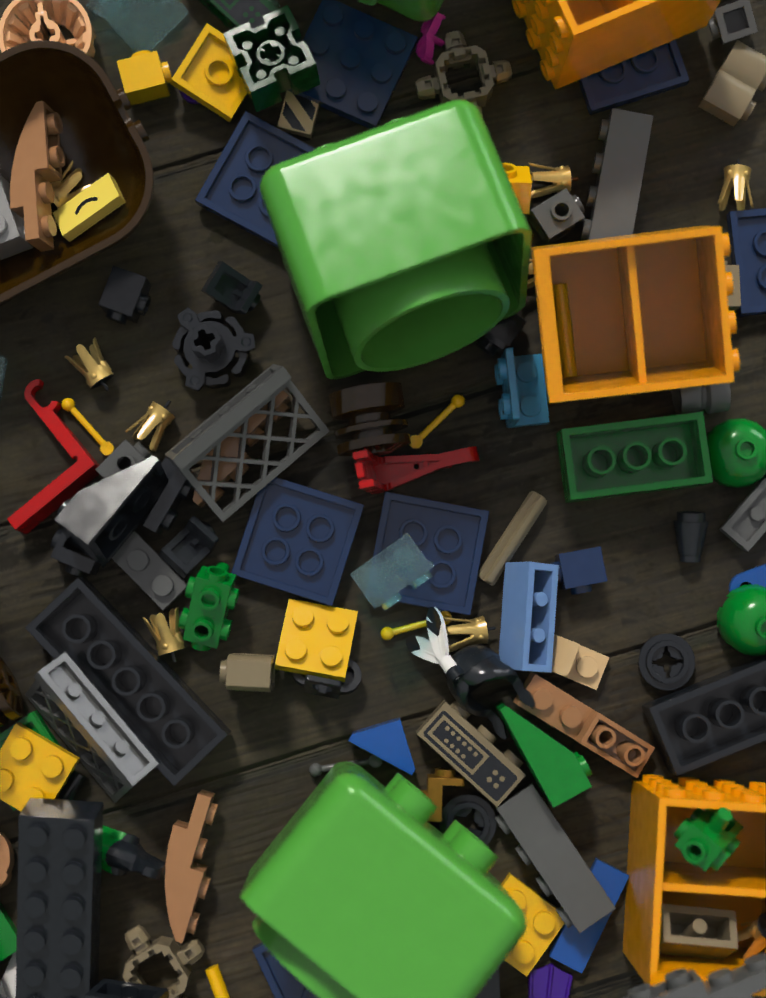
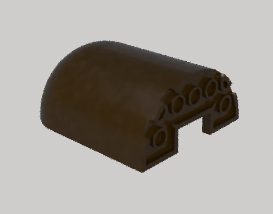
M57 41L26 42L0 53V174L10 183L14 155L21 132L36 102L44 101L60 115L63 124V132L60 134V147L65 155V166L62 167V174L71 161H73L72 167L63 180L75 169L80 168L82 170V179L68 194L93 184L109 173L116 180L126 203L71 242L62 236L55 220L57 233L56 236H53L54 250L41 252L33 246L32 249L0 260V306L127 239L140 226L152 202L154 172L149 153L144 142L150 139L140 120L132 122L127 110L133 107L123 88L115 90L105 71L85 52ZM55 204L51 205L52 212L58 209Z

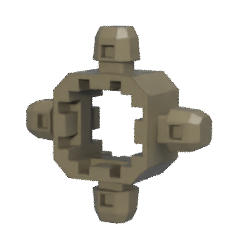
M460 31L449 32L445 37L446 52H442L435 62L434 78L428 75L419 78L415 82L417 97L425 100L435 98V95L439 94L441 104L452 100H467L477 106L483 118L481 107H485L491 98L494 82L497 85L512 78L511 64L506 60L493 61L492 65H489L485 50L477 45L467 47L464 35ZM469 63L470 67L475 66L476 71L479 72L482 87H480L479 92L475 93V90L465 92L462 96H458L457 93H451L445 73L448 72L450 67H453V69L462 68L464 64Z
M138 924L125 933V941L130 951L134 950L135 953L125 963L122 976L124 982L147 985L142 975H139L137 971L139 969L138 964L152 955L162 952L164 957L166 955L169 957V962L175 972L177 971L179 974L178 981L167 987L169 989V998H187L186 995H181V993L185 992L190 982L193 970L191 965L198 961L205 952L201 941L198 938H193L184 942L179 947L174 938L160 936L150 943V935L141 925Z

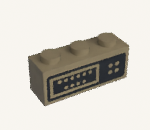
M443 700L416 730L417 735L498 807L526 776L520 769L523 762L509 749L502 753L494 746L493 743L497 738L482 724L477 729L466 720L471 714L463 710L457 701L449 705Z

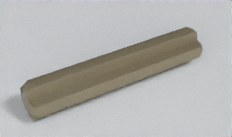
M535 491L529 492L478 571V577L482 581L492 586L495 585L505 569V562H510L546 506L547 500L544 496Z

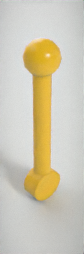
M460 394L454 395L451 400L452 403L419 435L410 437V447L419 449L422 446V440L455 408H460L465 404V398Z
M72 398L63 399L61 403L62 408L73 414L100 445L101 453L109 456L115 450L114 445L106 442L77 410L75 401Z
M448 611L441 612L443 617L452 618ZM426 620L393 629L391 627H384L380 632L381 637L389 641L394 635L427 627ZM444 620V621H445V625H447V624H449V623L451 622V621Z

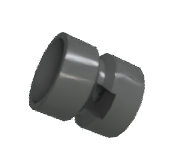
M730 383L671 389L675 414L701 412V410H704L707 414L729 411L731 406Z

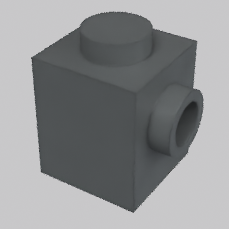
M738 0L716 8L713 14L714 18L709 21L713 40L719 38L721 45L758 32L750 0Z
M567 188L531 209L527 219L544 245H551L581 226L585 218L583 214L585 209L580 199L576 195L571 196Z
M125 439L95 470L105 479L153 455L139 441L133 445Z

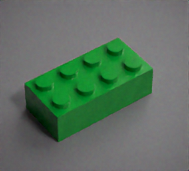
M703 412L561 429L556 434L565 503L699 487L713 482Z

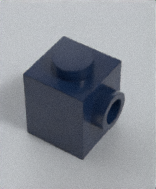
M601 546L554 555L556 562L551 564L559 565L558 583H560L561 590L570 588L571 595L591 592V584L607 582Z

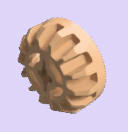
M13 0L0 19L1 52L19 44L30 42V40H48L49 31L51 34L50 41L75 46L94 58L95 30L87 12L77 0ZM58 25L67 28L74 38L66 40Z

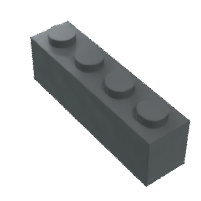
M612 108L608 119L601 120L598 140H602L603 145L601 153L596 152L594 156L592 173H596L597 178L595 186L590 185L586 206L591 207L590 218L583 220L580 240L633 234L654 115Z
M532 782L496 807L500 813L495 816L497 823L506 835L511 832L520 843L515 847L517 853L526 866L531 863L534 864L540 873L535 878L547 897L554 894L561 905L556 911L568 928L574 925L578 932L581 933L616 909Z

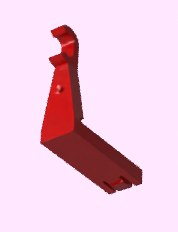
M40 379L33 380L26 386L24 391L25 399L71 458L76 459L77 462L7 518L15 530L24 534L29 533L66 500L74 496L99 475L95 470L99 466L98 462L57 415L61 408V403L51 401L47 407H42L36 400V392L43 389L44 382Z
M477 446L440 454L378 457L367 449L352 453L353 459L357 461L355 463L357 478L361 479L359 487L361 490L373 495L390 491L441 469L450 468L462 463L480 461ZM416 464L419 465V468H418V469H415V468H414V466H415Z

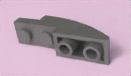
M766 954L753 955L744 961L745 965L731 971L727 968L714 971L708 975V980L705 982L702 981L693 969L689 971L687 969H678L668 973L664 977L665 981L653 986L642 984L628 991V996L624 998H753L752 994L766 989Z

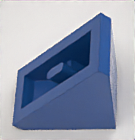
M400 717L351 733L349 742L410 775L414 773L415 766Z

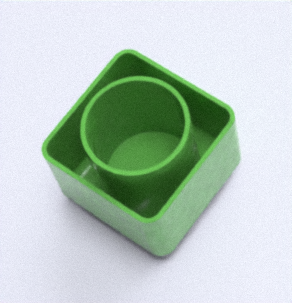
M452 100L407 117L394 119L383 126L339 142L325 144L311 152L272 166L261 179L260 192L284 266L324 373L328 379H342L366 370L373 372L401 370L442 358L479 339L500 321L518 313L526 304L532 233L481 113L472 102Z
M343 761L335 764L250 869L241 892L242 900L258 915L252 922V927L259 939L290 973L319 998H475L525 933L526 918L522 909L500 882L489 872V869L499 857L457 820L452 822L444 834L427 822L438 807L431 802L432 800L398 772L385 787L355 763Z

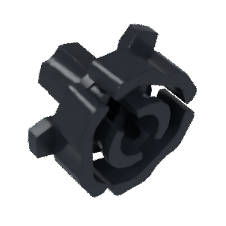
M188 307L177 315L182 326L178 329L172 346L178 353L182 354L184 350L186 360L193 368H187L180 354L175 356L174 362L185 375V385L196 391H200L204 385L212 389L228 387L231 384V378L228 374L218 378L208 377V374L218 373L226 369L232 363L236 353H239V359L231 372L236 377L244 375L249 363L247 352L256 349L254 334L245 333L237 320L230 316L225 321L229 327L236 331V336H233L229 328L221 324L224 323V318L218 310L196 314ZM211 341V342H210L211 348L208 349V350H205V349H204L205 343Z

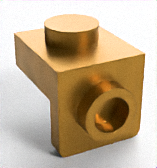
M435 768V774H427V790L421 791L438 807L427 822H442L443 786H464V777L456 775V769Z

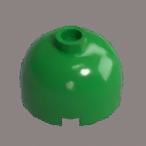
M736 418L727 419L708 432L707 442L714 481L722 486L741 488L750 486L764 477L766 474L765 428L755 421Z
M758 584L742 585L732 590L726 596L728 599L724 602L723 606L719 607L717 612V628L722 639L734 650L749 656H766V587Z

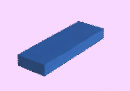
M595 858L590 870L615 906L629 875ZM612 912L581 933L578 932L574 925L568 928L564 924L549 952V956L582 974Z

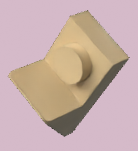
M554 634L552 672L597 690L610 657Z

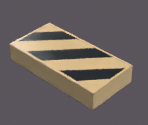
M287 90L277 128L286 133L311 139L320 107L319 104L302 96L294 95V93Z

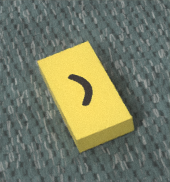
M107 173L52 213L62 236L71 242L126 203L116 180Z

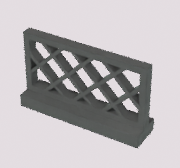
M272 364L164 454L221 522L229 518L329 432V429L290 380L292 377L283 366ZM286 388L293 397L291 412L274 411L275 397ZM268 403L267 410L261 409ZM299 406L304 411V413H298ZM255 413L267 415L264 435L247 433L248 419ZM273 415L290 417L288 437L271 435ZM297 417L310 419L317 430L307 438H295ZM241 426L240 433L234 432L237 428ZM240 437L238 457L220 456L221 442L225 438ZM246 438L264 440L262 460L244 458ZM271 440L288 442L286 456L280 461L268 460ZM294 442L300 443L294 448ZM212 449H214V451H213V456H212V455H206V454H208ZM199 460L212 461L210 480H197L189 469ZM219 461L237 463L235 482L217 481ZM243 463L261 465L260 477L253 484L241 483ZM268 465H273V467L267 471ZM202 485L210 486L209 494L202 487ZM216 486L233 487V501L221 510L215 502ZM241 488H246V490L240 494Z
M66 652L35 674L34 678L36 680L25 693V696L70 750L80 757V762L115 803L159 765L157 760Z

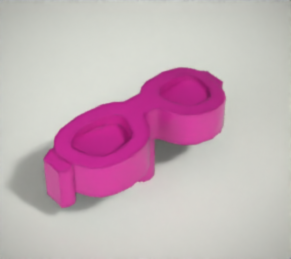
M439 12L431 20L424 21L421 27L423 36L416 46L417 56L421 58V61L429 65H434V60H432L434 43L440 47L444 45V40L435 36L442 20L446 18V16Z

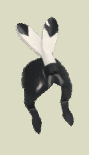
M430 607L426 617L429 640L420 636H410L406 639L407 648L414 655L439 664L445 672L447 686L459 706L472 715L487 717L492 722L497 735L502 739H507L508 735L504 721L494 710L483 706L473 699L471 692L486 681L504 679L513 685L522 703L530 706L532 709L536 706L533 695L525 689L516 671L501 662L500 656L487 646L479 644L469 645L460 649L451 657L449 655L448 637L443 615L436 607Z

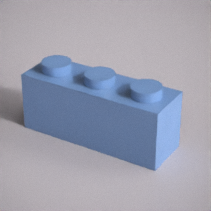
M505 562L499 656L501 662L514 670L552 673L559 565L537 562Z

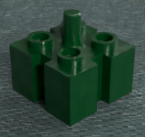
M288 5L263 15L264 24L252 29L250 23L247 22L223 33L231 59L240 78H243L246 91L256 112L281 102L280 93L292 88L294 95H297L320 85L316 62L306 41L301 39L300 29Z

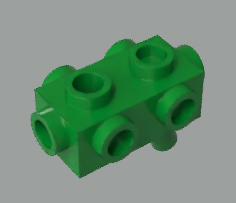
M219 562L216 566H202L196 577L190 576L186 587L185 597L191 598L189 609L183 608L178 628L185 630L183 640L191 642V647L199 651H208L211 647L217 649L221 640H228L233 621L227 619L229 609H235L240 589L234 588L237 575L229 573L230 566L225 562Z
M697 808L674 832L673 835L678 839L674 846L681 851L684 859L693 866L700 867L705 872L711 867L717 872L740 845L741 842L736 836L743 829V826L733 818L731 811L727 808L706 809L705 811Z

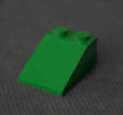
M502 702L494 704L540 791L553 808L592 787L587 778L592 775V771L582 755H579L577 751L571 752Z

